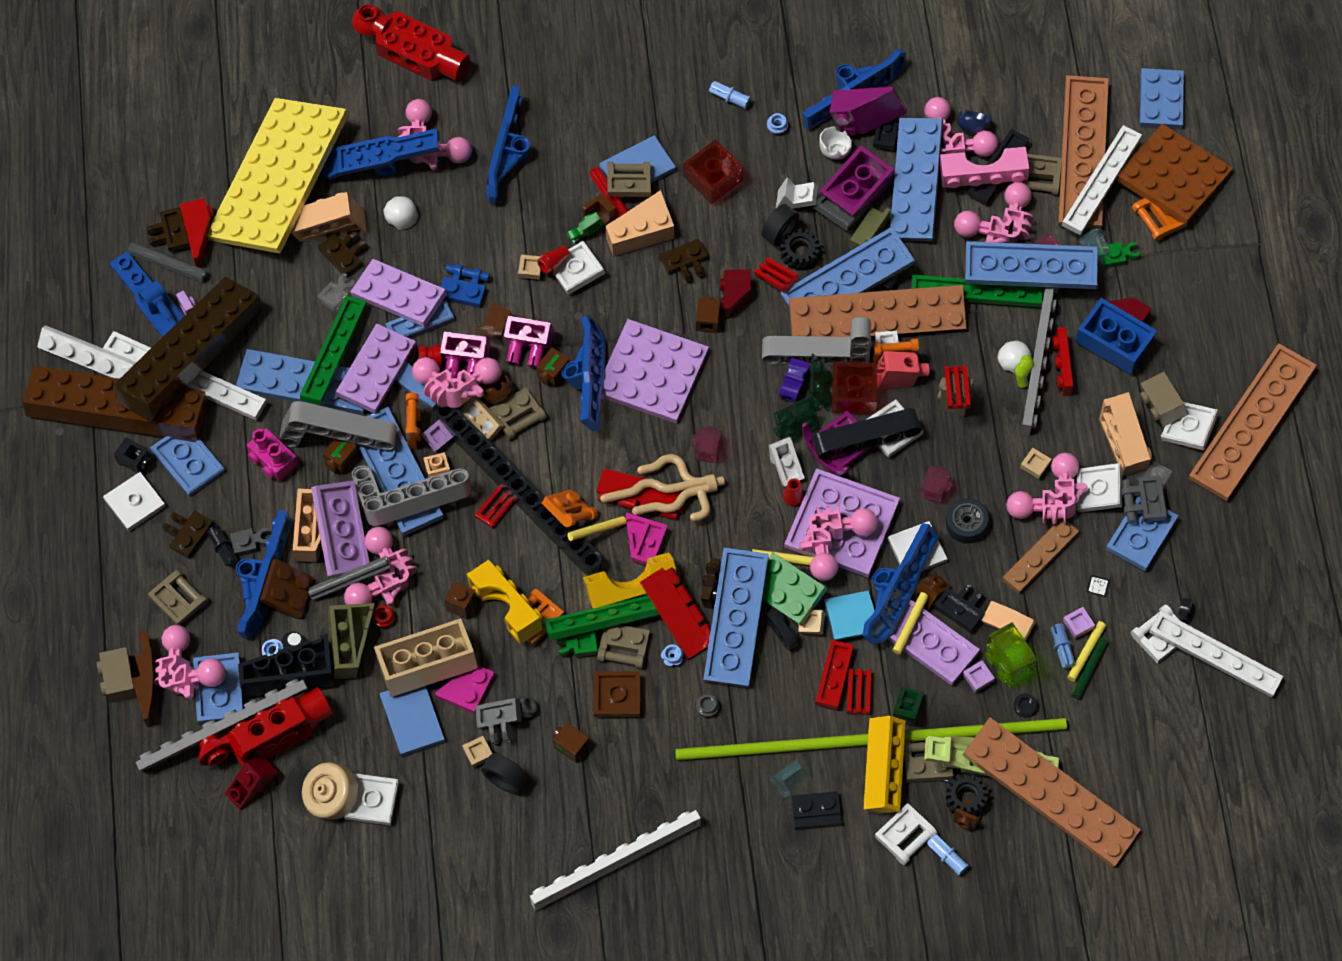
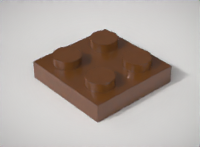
M274 559L271 561L260 601L295 619L301 618L313 577L278 559Z
M594 671V717H640V671Z

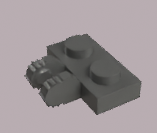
M511 698L475 706L477 728H489L490 740L493 745L501 741L498 726H501L502 738L505 742H510L513 739V729L510 724L522 722L520 699Z

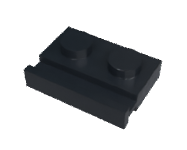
M838 791L792 795L795 830L842 826Z

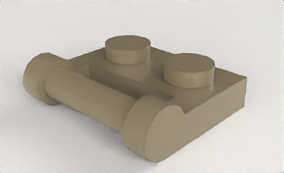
M1027 154L1029 164L1028 177L1053 180V184L1025 180L1022 183L1026 184L1030 190L1051 192L1053 195H1058L1062 158Z
M607 162L608 197H650V162H643V164H614V162ZM614 172H643V174H614Z
M526 387L489 408L504 425L501 431L508 440H511L515 437L516 433L535 422L547 419L545 412L539 407ZM531 411L534 412L532 415L526 417L525 419L514 424L513 426H508V424L514 422L515 420L526 415L527 413Z
M175 570L148 593L149 598L176 625L183 624L209 602L205 595H200L183 578L184 575L179 570ZM178 584L194 601L189 604L172 585Z
M624 625L604 628L597 661L620 662L635 665V668L642 669L650 630ZM607 648L636 652L638 654L637 656L610 652L607 651Z
M904 741V763L907 783L953 779L952 767L943 766V763L926 761L924 757L911 756V752H924L925 742L910 743V741Z

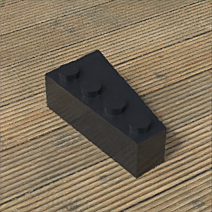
M328 633L321 635L320 639L311 642L310 640L301 642V645L291 649L286 647L279 650L276 654L270 656L266 654L238 664L239 684L243 697L265 695L275 689L279 692L287 688L286 684L295 679L299 681L304 680L308 689L334 686Z

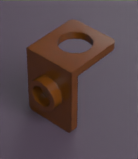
M492 303L483 325L476 326L475 330L492 338H501L511 311Z
M934 573L919 582L911 600L916 603L918 594L920 592L926 593L929 596L928 603L924 605L923 609L929 611L936 598L943 594L947 588L950 589L951 585Z
M964 798V799L962 800L963 803H972V802H973V801H970V800H968V799H966V798ZM956 808L953 822L962 828L974 831L981 815L979 817L977 815L974 816Z

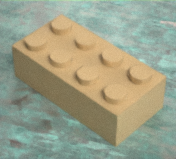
M461 618L374 647L390 697L478 669L475 654Z

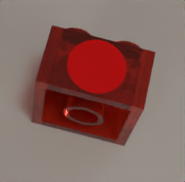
M715 139L683 163V176L712 204L744 180V167Z
M833 362L831 413H844L848 411L852 414H875L877 404V363Z

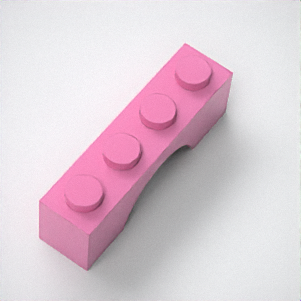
M1026 147L1004 149L1000 159L990 165L973 164L962 153L940 155L942 187L957 188L959 186H979L989 183L1000 184L1002 182H1022L1023 180H1028L1029 164Z

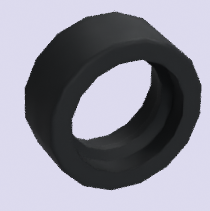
M781 204L765 222L761 236L774 246L781 245L785 234L788 233L790 235L791 230L795 229L799 221V213L787 204Z
M491 754L481 768L482 774L491 783L509 793H518L527 780V774L519 765L499 754Z

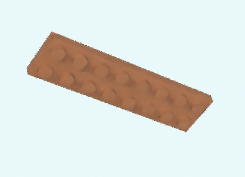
M1066 75L1058 215L1059 227H1063L1062 222L1105 155L1108 78ZM1103 201L1085 229L1101 230Z
M963 285L789 298L792 336L850 337L851 321L856 317H866L871 320V336H875V332L897 330V334L966 329Z
M1278 343L1190 473L1188 479L1227 501L1317 365Z
M991 717L962 754L1112 868L1116 866L1140 831L1138 827Z

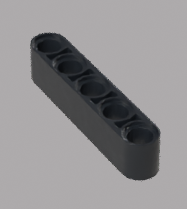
M909 408L818 432L812 436V441L818 458L820 460H827L916 436L922 431L915 409Z

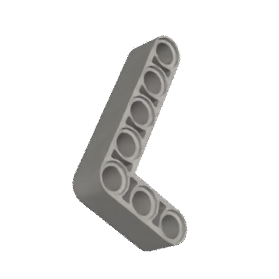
M866 317L852 319L850 337H764L762 339V361L767 364L789 365L791 358L810 365H866L870 359L871 320Z
M296 401L291 404L282 420L279 441L286 447H296L299 445L305 432L381 450H392L395 445L397 425L375 418Z
M362 465L352 471L356 492L367 522L372 526H379L463 499L472 492L469 474L464 469H455L383 493L379 492L370 467Z

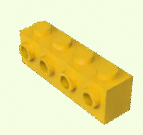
M893 716L869 718L864 810L878 814L900 812L906 720Z

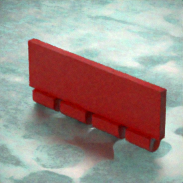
M604 468L596 493H600L598 501H601L600 497L603 494L631 488L645 478ZM651 487L645 488L635 496L618 500L617 505L633 509L637 506V503H640V505L654 502L671 504L676 501L682 491L663 493ZM685 503L679 510L672 513L661 512L660 516L676 520L678 513H683ZM653 511L649 513L657 515L658 511Z
M662 567L640 581V584L682 649L685 657L689 659L709 646L711 628L708 623L699 627L698 623L704 620L696 604L690 607L686 606L693 599L683 584L675 588L674 584L679 582L680 578L673 567L666 571Z

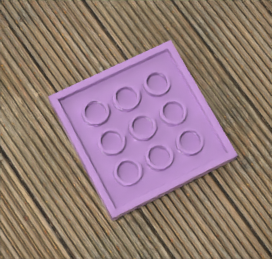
M627 319L604 371V387L601 392V398L677 424L709 352V347Z
M816 468L785 541L784 548L809 557L816 556L813 550L801 551L799 548V543L804 540L809 529V518L817 513L816 507L820 509V512H825L826 506H830L832 511H837V505H839L841 518L851 517L857 509L869 508L876 514L878 519L876 530L868 536H859L852 530L842 531L843 539L835 540L831 537L832 551H829V554L837 560L839 568L869 578L900 498Z

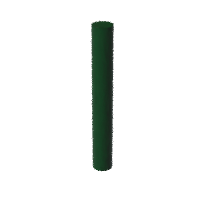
M1099 639L1072 693L1073 698L1077 700L1081 698L1108 643L1106 639Z

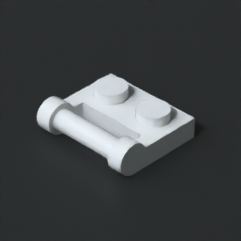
M1164 605L1159 609V611L1179 620L1168 605ZM1159 612L1141 627H1136L1131 631L1132 637L1157 664L1178 648L1155 635L1149 640L1145 637Z
M907 803L900 812L875 834V838L902 865H906L910 861L909 858L929 838L938 833L930 823ZM920 827L923 832L902 851L898 846Z

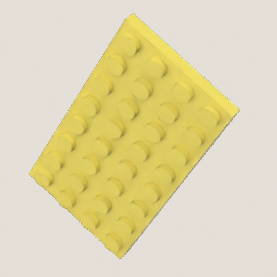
M275 98L210 225L207 235L208 240L281 253L347 120L348 111L343 108Z

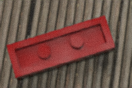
M1066 327L1057 328L1056 336L1052 337L1053 349H1057L1055 368L1059 369L1060 375H1057V387L1062 389V396H1071L1073 380Z
M831 640L815 705L838 710L854 645Z

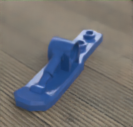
M903 49L895 50L888 59L876 66L871 65L856 69L848 64L840 65L836 70L838 89L851 90L885 87L893 82L902 72L906 63V52ZM833 94L826 96L821 102L807 108L802 113L803 124L808 131L832 117L830 107Z
M512 85L487 176V199L489 203L493 204L497 202L500 181L506 174H509L517 163L526 161L529 154V140L524 136L509 133L511 125H516L518 114L515 113V110L521 107L523 96L519 95L520 87Z
M432 129L401 137L385 136L336 147L331 150L321 170V174L328 180H332L341 175L373 168L381 176H391L396 172L395 161L441 151L440 132L438 129Z
M128 252L110 262L111 268L135 296L137 307L162 337L185 316L158 281L152 282Z
M586 315L581 318L584 328L582 348H580L575 361L569 362L563 367L562 376L574 389H582L580 396L582 402L580 420L593 432L600 430L601 392L604 387L606 341L596 321L590 315Z
M279 510L277 518L273 519V531L271 537L266 541V553L263 560L242 559L236 565V572L242 582L243 597L246 604L245 613L240 619L237 628L241 638H249L255 635L264 622L269 605L261 602L260 597L271 561L274 559L281 561L293 522L287 511Z
M921 524L897 569L881 568L873 574L872 582L875 584V589L878 592L876 609L864 623L862 634L868 643L885 642L894 632L918 586L920 573L939 539V536L930 524Z

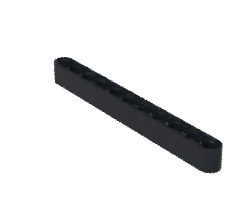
M437 404L435 406L436 420L442 422L453 436L452 439L498 486L500 485L509 497L513 498L514 503L585 575L589 576L601 572L602 558L600 553L584 537L570 541L568 533L576 529L573 526L565 527L541 503L545 497L457 408L449 406L440 407ZM442 413H450L448 416H441ZM458 427H464L462 431L455 430ZM471 442L479 443L475 446L470 445ZM487 456L493 457L492 460H484ZM501 471L508 472L506 475H499ZM515 486H522V487H523V488L520 489V490H514V489H513ZM530 501H536V502H538V503L535 504V505H529V504H527V503L530 502ZM544 516L552 517L550 520H543L542 518ZM559 531L567 532L565 535L557 534ZM574 546L582 547V549L577 551L573 550L572 548ZM589 561L597 562L594 566L587 565Z

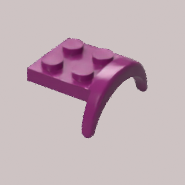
M846 411L819 432L858 421ZM808 423L802 424L803 437L809 451L827 471L834 475H842L849 470L848 465L871 449L820 460L812 441V436L814 435H812Z

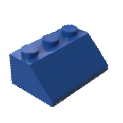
M1100 298L1078 328L1075 342L1131 375L1142 361L1157 330Z

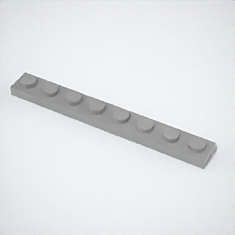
M1045 287L1033 357L1034 365L1031 370L1021 430L1023 435L1030 436L1031 428H1036L1038 415L1033 413L1034 408L1039 409L1041 396L1037 395V389H1042L1044 376H1040L1041 369L1045 370L1047 357L1043 356L1044 350L1048 351L1050 338L1046 337L1047 331L1051 332L1053 319L1049 318L1050 312H1055L1056 300L1052 299L1053 293H1058V288Z
M298 679L292 680L286 684L287 688L279 692L277 689L266 693V698L259 702L254 699L244 704L245 708L238 712L234 709L223 715L224 719L218 722L211 720L203 724V729L198 732L191 730L181 735L182 739L175 743L171 740L160 746L161 750L155 753L151 750L140 755V760L136 761L138 769L144 772L199 745L203 739L210 735H219L235 727L240 722L254 718L256 714L263 710L268 711L283 699H290L308 691L306 682L304 680L299 681Z

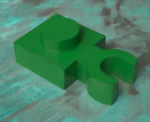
M595 212L585 216L582 222L578 224L579 227L570 230L567 235L576 244L584 236L587 235L589 237L605 226V223Z
M1121 242L1100 246L1099 251L1104 268L1126 265V259L1138 260L1140 252L1132 253L1130 251L1137 248V242H1131L1126 247H1122Z
M595 631L573 635V639L570 640L566 637L557 639V645H566V648L558 650L559 656H567L573 651L575 657L598 654Z

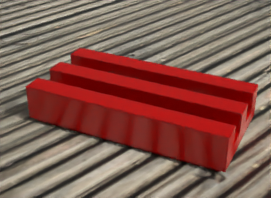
M768 257L765 259V264L761 263L759 265V270H753L757 278L784 293L799 280L797 273ZM766 271L767 273L773 275L774 278H772L771 276L765 274L764 272Z
M956 365L953 368L945 366L948 409L970 408L967 365H962V367ZM959 373H962L965 403H961ZM950 374H954L956 404H952Z
M500 485L475 514L476 519H480L482 523L487 524L491 529L496 526L514 504L513 498L510 497L495 517L490 520L508 498V495L505 493L486 516L483 515L502 492Z
M848 668L847 714L870 715L871 669H867V671L858 669L856 671ZM853 676H857L856 709H852ZM862 677H866L865 709H861Z

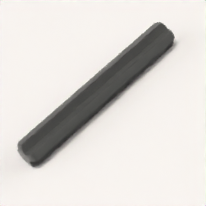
M131 242L128 247L129 254L192 279L204 282L207 277L205 269L141 244Z
M387 556L379 558L308 589L309 596L312 600L321 598L390 569L391 562Z

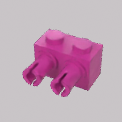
M508 316L504 338L510 344L506 363L519 365L522 347L529 346L531 350L527 366L531 368L537 366L542 360L543 351L551 349L555 330L552 324Z
M444 332L440 353L447 360L445 370L450 371L452 378L457 379L459 363L466 361L468 362L467 372L472 375L475 365L481 359L489 358L491 342L487 337Z
M267 428L264 430L256 429L253 432V440L247 444L248 457L255 465L259 463L263 467L262 470L268 478H274L277 482H280L298 467L296 456Z

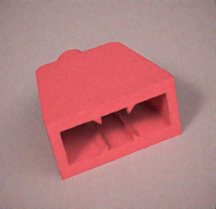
M884 351L875 370L878 390L912 387L918 377L929 376V364L918 363L916 353Z

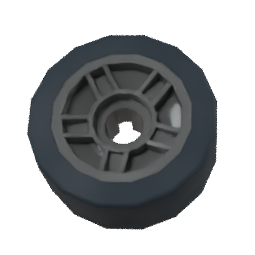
M971 498L960 499L949 507L946 515V529L953 539L961 543H974L986 534L989 515L985 506L979 501Z

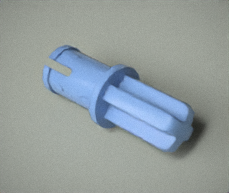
M716 81L709 88L710 93L725 99L726 103H734L743 109H747L751 101L750 96L736 91L734 87L729 88Z
M934 835L928 840V846L942 858L941 862H946L958 876L967 870L969 865L955 853V848H950L938 835Z

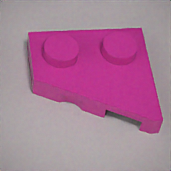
M626 513L631 559L633 562L646 565L648 558L658 556L668 525Z
M477 665L478 669L459 674L436 691L435 698L476 714L475 706L481 704L495 674L493 671Z

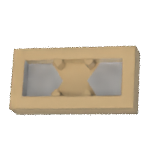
M477 396L468 400L459 410L490 442L504 426Z

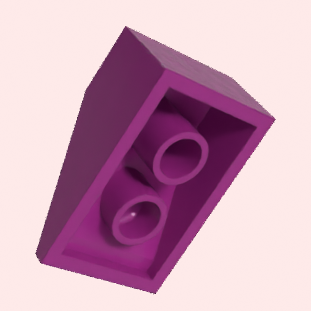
M894 87L833 91L830 107L831 116L842 132L846 131L848 136L865 134L907 113V109Z
M860 145L820 190V193L854 217L879 198L894 182V168Z

